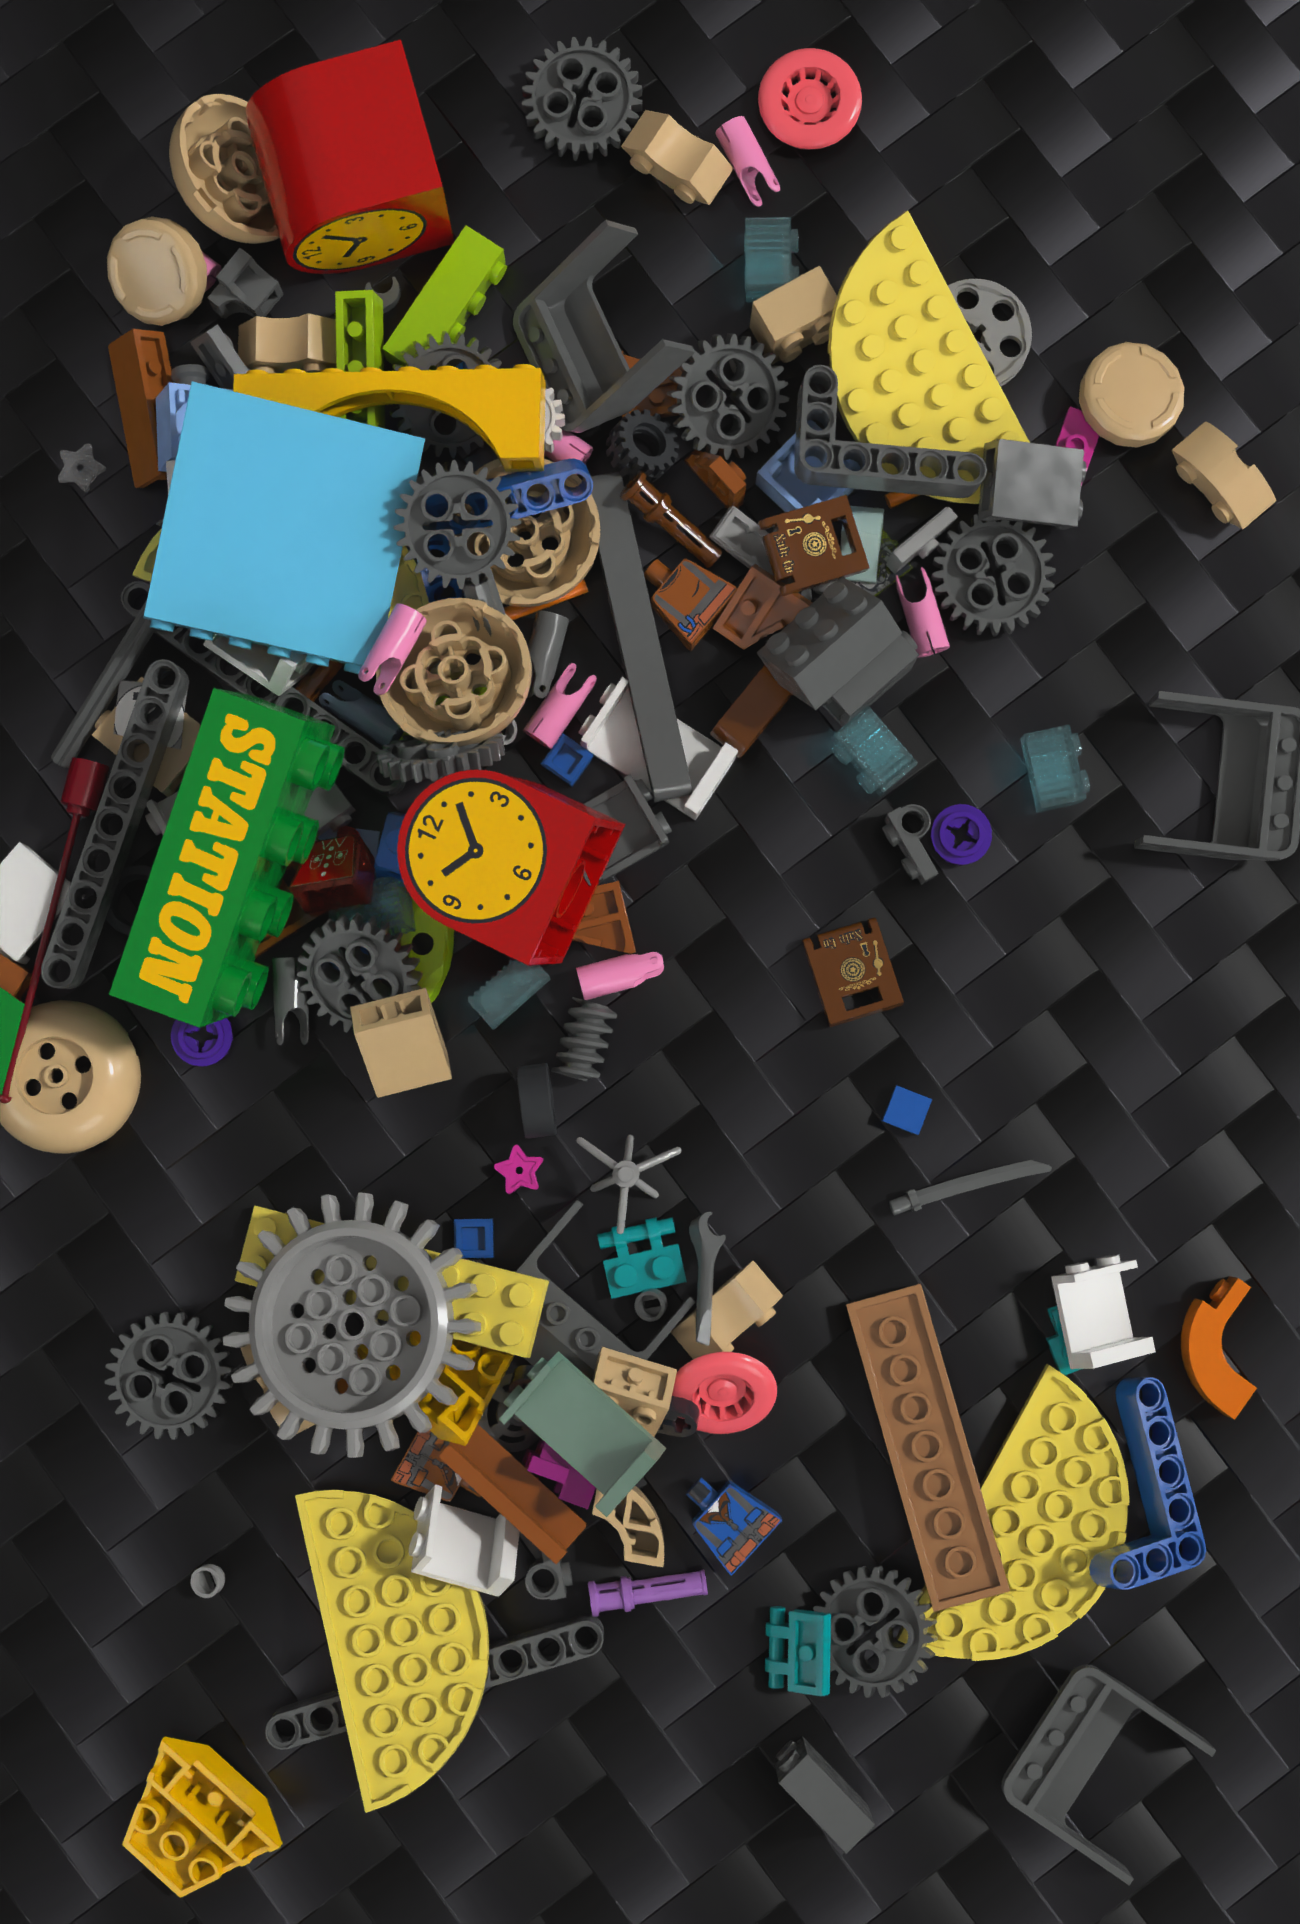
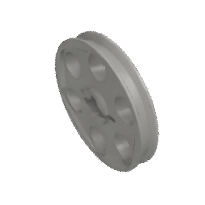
M965 279L948 285L957 305V296L962 292H971L976 296L977 305L974 308L964 309L959 305L958 307L973 333L978 330L982 332L981 343L978 341L977 343L1000 387H1002L1016 376L1030 350L1032 328L1024 305L1013 292L993 281ZM1000 303L1007 304L1012 309L1013 316L1008 321H999L994 317L992 308ZM1007 339L1016 341L1020 346V354L1015 357L1003 355L1000 350V343Z

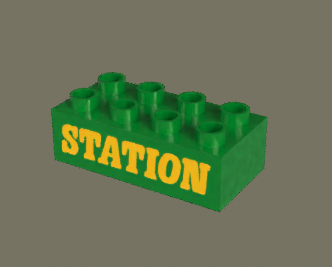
M213 688L109 995L198 1028L230 1016L235 1017L241 1007L253 1010L256 1007L263 993L269 972L267 966L254 962L256 951L266 934L279 937L282 933L294 900V894L279 889L286 868L291 861L304 864L312 851L317 837L319 821L304 816L313 791L317 787L329 791L334 785L342 765L344 747L330 742L335 725L252 695Z

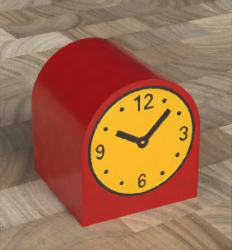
M401 39L296 68L269 81L250 98L245 114L284 255L291 267L302 272L314 274L349 272L454 243L443 185Z
M488 770L459 771L440 778L429 785L409 807L398 836V865L402 880L410 896L434 920L526 965L559 964L565 958L599 884V879L605 871L626 824L536 782ZM584 872H586L588 876V879L591 883L590 886L588 885L587 881L583 876Z

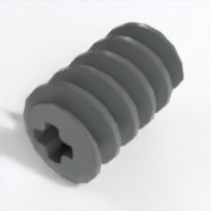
M572 997L573 1000L581 1005V1007L569 1008L568 1014L574 1017L577 1022L564 1024V1029L573 1036L560 1038V1044L569 1050L568 1052L556 1053L555 1058L561 1061L564 1066L552 1067L551 1072L587 1082L590 1078L600 1077L601 1073L591 1066L596 1063H604L605 1058L596 1053V1049L608 1048L609 1043L600 1038V1035L613 1032V1029L604 1021L605 1019H616L617 1014L606 1006Z

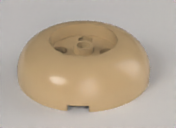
M225 94L203 96L181 114L174 126L170 139V167L181 197L202 223L225 238L249 244L266 243L280 238L245 114L248 102Z
M499 459L487 463L474 472V474L478 475L484 467H487L486 480L515 473L505 472ZM544 459V465L554 463ZM572 474L567 477L564 485L576 487L580 485L582 480L576 474ZM534 484L528 489L527 494L532 497L541 496L545 492L546 486ZM592 494L580 503L542 512L538 518H533L532 516L519 518L518 520H521V524L511 527V533L519 536L521 532L528 531L531 533V538L524 540L520 537L519 541H508L507 546L515 553H519L524 557V562L521 566L511 567L508 564L510 556L502 554L500 558L506 568L501 569L496 565L490 567L502 604L516 607H532L547 604L565 596L584 579L593 565L600 542V519ZM465 503V508L469 513L472 507ZM473 533L468 538L467 547L474 555H484L489 550L490 541L484 533ZM548 537H553L559 544L555 550H544L542 542Z
M470 598L438 600L416 609L426 618L427 622L391 687L385 694L379 695L389 716L404 732L421 742H428L429 744H432V742L440 744L457 742L458 747L481 743L497 735L518 715L525 703L531 685V656L519 627L507 614L504 615L498 610L489 607L486 602ZM484 616L490 624L491 636L484 627ZM473 617H474V618L479 622V624H480V629H479V631H477V629H476V626H475ZM474 653L480 655L481 659L477 664L470 665L466 662L467 655ZM440 661L438 673H430L433 666ZM381 664L376 671V680L380 676ZM478 687L487 688V691L480 696L473 694L474 690ZM439 697H449L446 698L440 705H435V702ZM451 729V734L460 730L476 729L467 733L451 735L447 738H441L435 734V732H446Z
M59 1000L33 1006L13 1072L9 1097H12V1099L6 1104L0 1102V1124L9 1134L23 1144L49 1153L67 1154L84 1151L112 1137L124 1125L132 1113L141 1084L139 1057L136 1055L134 1046L128 1036L129 1034L111 1015L89 1004ZM46 1043L52 1044L55 1048L54 1056L48 1060L42 1058L41 1052L42 1046ZM83 1056L89 1058L91 1062V1068L86 1073H80L76 1067V1061ZM55 1070H62L63 1079L59 1083H55L56 1079H53ZM32 1079L38 1080L41 1084V1091L36 1096H31L27 1093V1084ZM71 1092L77 1097V1104L72 1109H66L62 1105V1098L66 1093Z

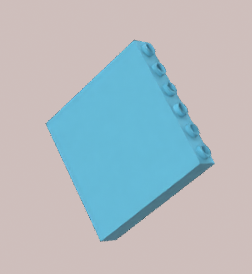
M192 381L143 618L151 620V628L174 632L175 626L190 629L189 636L213 641L215 634L228 637V645L251 650L252 644L255 643L268 646L267 653L271 655L290 658L291 652L307 655L305 661L307 663L328 667L331 660L344 663V671L359 674L366 657L388 620L403 546H397V542L405 537V532L394 530V526L404 523L405 519L396 514L395 509H407L408 504L402 500L401 494L410 496L414 494L409 481H417L425 438Z

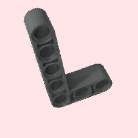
M815 365L805 373L798 392L794 471L797 478L803 483L818 486L968 498L976 492L984 480L987 472L986 463L979 455L971 452L835 440L838 392L837 375L831 368L825 365ZM812 383L821 384L826 389V392L822 394L815 393L809 385ZM818 420L823 424L824 429L814 430L808 425L807 421ZM808 456L817 457L823 466L818 468L811 467L807 464L805 458ZM854 460L859 464L860 470H849L843 461ZM882 464H893L897 468L898 474H888L882 468ZM920 467H930L934 470L936 477L929 478L924 476L920 471ZM958 470L970 472L974 481L963 480L959 476Z

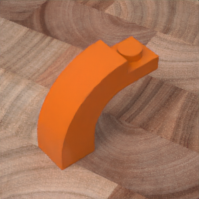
M1229 1276L1227 1280L1221 1279L1215 1285L1209 1295L1212 1299L1210 1304L1196 1298L1191 1303L1182 1326L1181 1354L1187 1375L1198 1393L1222 1414L1235 1420L1257 1387L1236 1373L1227 1363L1223 1354L1222 1333L1225 1324L1251 1288L1241 1279Z

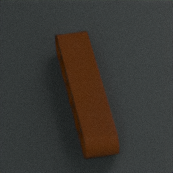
M764 665L719 720L710 735L723 746L726 742L737 749V757L741 758L793 694L781 687Z

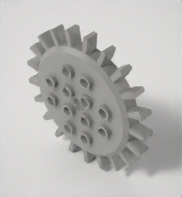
M358 1192L355 1202L354 1220L344 1221L341 1220L340 1205L337 1197L329 1194L321 1196L324 1224L312 1228L307 1215L302 1209L293 1207L287 1210L290 1224L297 1234L296 1238L285 1245L280 1237L271 1231L262 1230L257 1235L262 1245L274 1255L266 1269L264 1270L256 1263L239 1261L236 1269L244 1277L257 1281L258 1285L253 1295V1300L243 1296L225 1299V1307L235 1312H248L250 1317L249 1331L243 1333L233 1332L224 1336L223 1345L235 1348L251 1345L254 1362L248 1366L240 1367L231 1377L234 1383L251 1382L258 1376H261L268 1387L267 1392L257 1398L249 1409L253 1415H263L271 1411L279 1401L290 1410L277 1433V1436L282 1440L292 1439L298 1433L303 1420H307L316 1424L315 1433L311 1441V1453L318 1455L326 1454L330 1445L332 1430L336 1428L346 1430L348 1458L363 1457V1429L376 1426L380 1443L385 1451H393L400 1448L399 1438L393 1425L394 1419L405 1414L414 1429L419 1433H427L433 1427L428 1416L421 1410L418 1403L428 1393L433 1395L438 1402L446 1405H454L459 1399L451 1388L443 1385L438 1379L445 1365H449L456 1370H473L475 1362L466 1355L453 1353L450 1350L453 1333L458 1332L470 1335L481 1331V1323L469 1318L455 1320L452 1305L454 1300L469 1298L478 1292L477 1287L473 1283L460 1282L448 1288L442 1272L448 1267L455 1265L462 1258L463 1254L458 1248H450L444 1250L435 1259H432L424 1250L425 1245L435 1236L440 1226L435 1221L429 1219L419 1225L411 1238L400 1232L402 1222L407 1215L408 1204L395 1200L389 1208L385 1223L381 1225L371 1221L374 1206L372 1194ZM370 1256H374L377 1261V1265L372 1271H369L366 1267V1260ZM318 1270H322L325 1275L324 1281L321 1284H317L314 1280V1274ZM403 1276L407 1277L409 1281V1286L405 1291H401L398 1288V1280ZM353 1290L356 1293V1301L350 1305L346 1301V1294L348 1291ZM300 1303L304 1307V1314L302 1317L297 1318L294 1314V1308ZM382 1310H385L389 1316L388 1322L385 1325H381L377 1319L378 1314ZM352 1313H358L364 1321L363 1330L356 1336L350 1335L345 1327L346 1319ZM329 1324H333L336 1328V1334L331 1339L325 1333L326 1327ZM414 1331H418L421 1335V1341L416 1346L410 1342V1335ZM362 1344L368 1348V1355L363 1360L357 1354V1350ZM309 1358L314 1359L316 1363V1368L311 1373L305 1368V1363ZM394 1365H397L401 1371L400 1377L397 1380H393L389 1375L390 1368ZM342 1378L348 1383V1389L343 1394L337 1389V1383Z

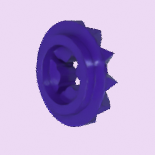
M957 804L947 807L939 813L933 822L930 838L935 852L945 859L946 862L963 866L976 862L985 855L992 841V829L989 820L979 809L966 804ZM968 821L966 834L976 843L963 841L954 849L955 836L946 827L958 830Z
M227 1018L206 1025L207 1032L213 1033L218 1038L205 1041L202 1053H200L199 1041L187 1036V1033L198 1032L201 1028L176 1019L171 1030V1042L174 1051L183 1061L194 1066H208L216 1064L228 1054L233 1041L231 1023Z

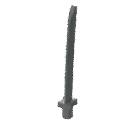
M1033 1160L1018 1162L952 1179L915 1191V1189H910L904 1192V1196L890 1200L889 1205L894 1216L910 1209L912 1212L922 1209V1205L992 1184L1050 1172L1052 1167Z

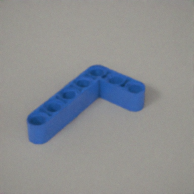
M574 458L544 465V471L515 472L500 476L501 481L497 487L499 492L511 489L512 492L508 496L509 499L506 504H518L519 507L509 514L510 518L519 519L586 500L592 493L593 481L586 465ZM572 474L583 476L582 482L576 487H568L564 483L567 477ZM534 484L546 486L545 492L538 497L529 496L527 491ZM472 493L465 500V503L472 507L469 512L471 515H482L487 509V499L481 493ZM432 495L426 502V510L436 518L442 517L448 510V501L442 495ZM454 515L453 521L432 522L427 526H423V529H451L457 535L461 534L465 528H484L492 526L493 522L491 520L464 521L461 516ZM443 534L431 537L428 543L429 551L438 549L444 552V556L447 555L450 551L448 538ZM425 568L421 571L429 603L448 598H462V590L459 589L456 578H451L449 586L454 588L453 592L448 596L441 597L434 592L439 586L443 585L442 576L437 575L430 583L428 582L430 570Z
M1153 1377L1125 1378L1120 1381L1115 1392L1151 1535L1101 1551L1093 1557L1089 1567L1090 1576L1098 1586L1105 1588L1129 1590L1198 1566L1204 1560L1206 1554V1544L1164 1385ZM1140 1388H1141L1142 1396H1143V1397H1142V1401H1140V1398H1139ZM1150 1427H1151V1429H1152V1438H1151V1439H1150V1437H1149V1429H1150ZM1160 1465H1161V1467H1162V1475H1161V1478H1160V1476H1159V1467H1160ZM1170 1504H1171V1506H1172L1171 1515H1169V1506H1170ZM1180 1542L1182 1545L1181 1553H1179ZM1149 1553V1558H1150V1560H1149V1564H1148V1566H1147V1564H1146V1557H1147V1554ZM1116 1564V1566H1117V1573H1116V1576L1114 1577V1575H1113V1568H1114V1565Z

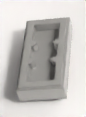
M735 506L729 507L708 538L749 569L756 563L773 575L762 537L769 533L766 530H760L758 524Z
M945 507L892 552L886 561L887 567L896 574L917 555L924 559L940 544L936 539L951 527L958 516L950 507Z

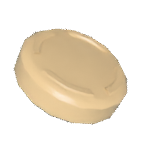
M148 217L125 225L113 238L107 255L108 279L115 298L128 314L143 323L163 326L189 317L201 304L207 287V265L199 244L186 228L171 219Z
M1125 342L1108 347L1090 363L1080 382L1079 404L1086 422L1100 437L1115 445L1140 447L1156 442L1176 423L1184 407V385L1178 369L1164 353L1147 344Z

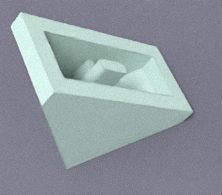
M850 506L870 568L866 572L846 577L845 579L876 584L884 509ZM843 526L840 545L842 556L852 553Z

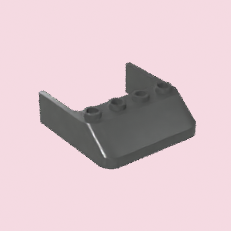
M605 220L515 310L513 327L530 365L535 368H541L546 382V389L552 387L554 389V400L562 401L563 411L561 413L565 414V426L560 428L564 431L582 433L630 412L695 353L690 345L662 339L631 369L622 354L593 292L592 282L594 277L638 235L634 227Z
M1158 691L1150 699L1149 707L1214 714L1219 716L1223 722L1212 838L1210 843L1143 835L1135 840L1134 848L1227 860L1279 861L1291 856L1298 847L1300 834V709L1290 706Z
M577 1200L516 1272L549 1281L531 1356L524 1359L534 1366L542 1357L549 1361L559 1351L585 1376L593 1379L598 1354L602 1347L647 1360L696 1301L688 1295L642 1351H633L538 1269L537 1261L540 1255L584 1205L580 1200Z
M1080 1665L1071 1671L1004 1774L1002 1791L1012 1806L1130 1886L1134 1878L1125 1865L1066 1825L1065 1816L1131 1713L1137 1708H1141L1211 1757H1213L1216 1749L1202 1736L1124 1683L1095 1666Z

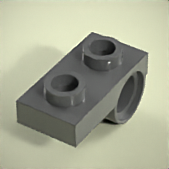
M910 804L888 813L884 818L887 825L882 828L890 844L893 847L899 845L905 858L901 862L908 876L912 880L917 878L921 885L934 878L938 871L920 842V839L927 833L931 824L930 815L927 810L920 805ZM905 815L916 816L921 822V830L917 833L907 832L902 826V817Z
M542 1552L543 1558L536 1559L528 1568L525 1579L528 1592L533 1597L542 1600L566 1598V1586L573 1585L569 1561L562 1563V1560L555 1564ZM547 1569L554 1575L555 1581L549 1587H539L533 1580V1574L537 1570Z

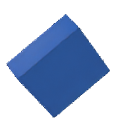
M562 734L542 761L541 766L573 787L594 758V755L565 734Z
M896 1085L882 1122L919 1135L932 1099Z
M454 1219V1248L460 1249L463 1254L462 1258L494 1257L493 1219Z

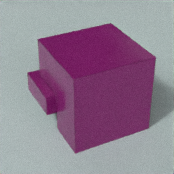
M539 1438L535 1450L526 1449L522 1464L527 1471L556 1481L553 1492L559 1494L558 1499L585 1509L589 1508L596 1487L541 1438Z

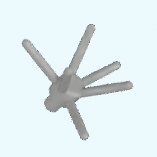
M632 1135L626 1137L624 1158L619 1163L584 1138H577L576 1141L580 1146L613 1169L612 1176L593 1184L590 1190L596 1192L615 1183L620 1186L616 1230L618 1234L624 1233L629 1187L635 1185L653 1198L659 1196L655 1189L639 1179V1172L681 1153L680 1147H675L636 1165L631 1162L634 1140Z

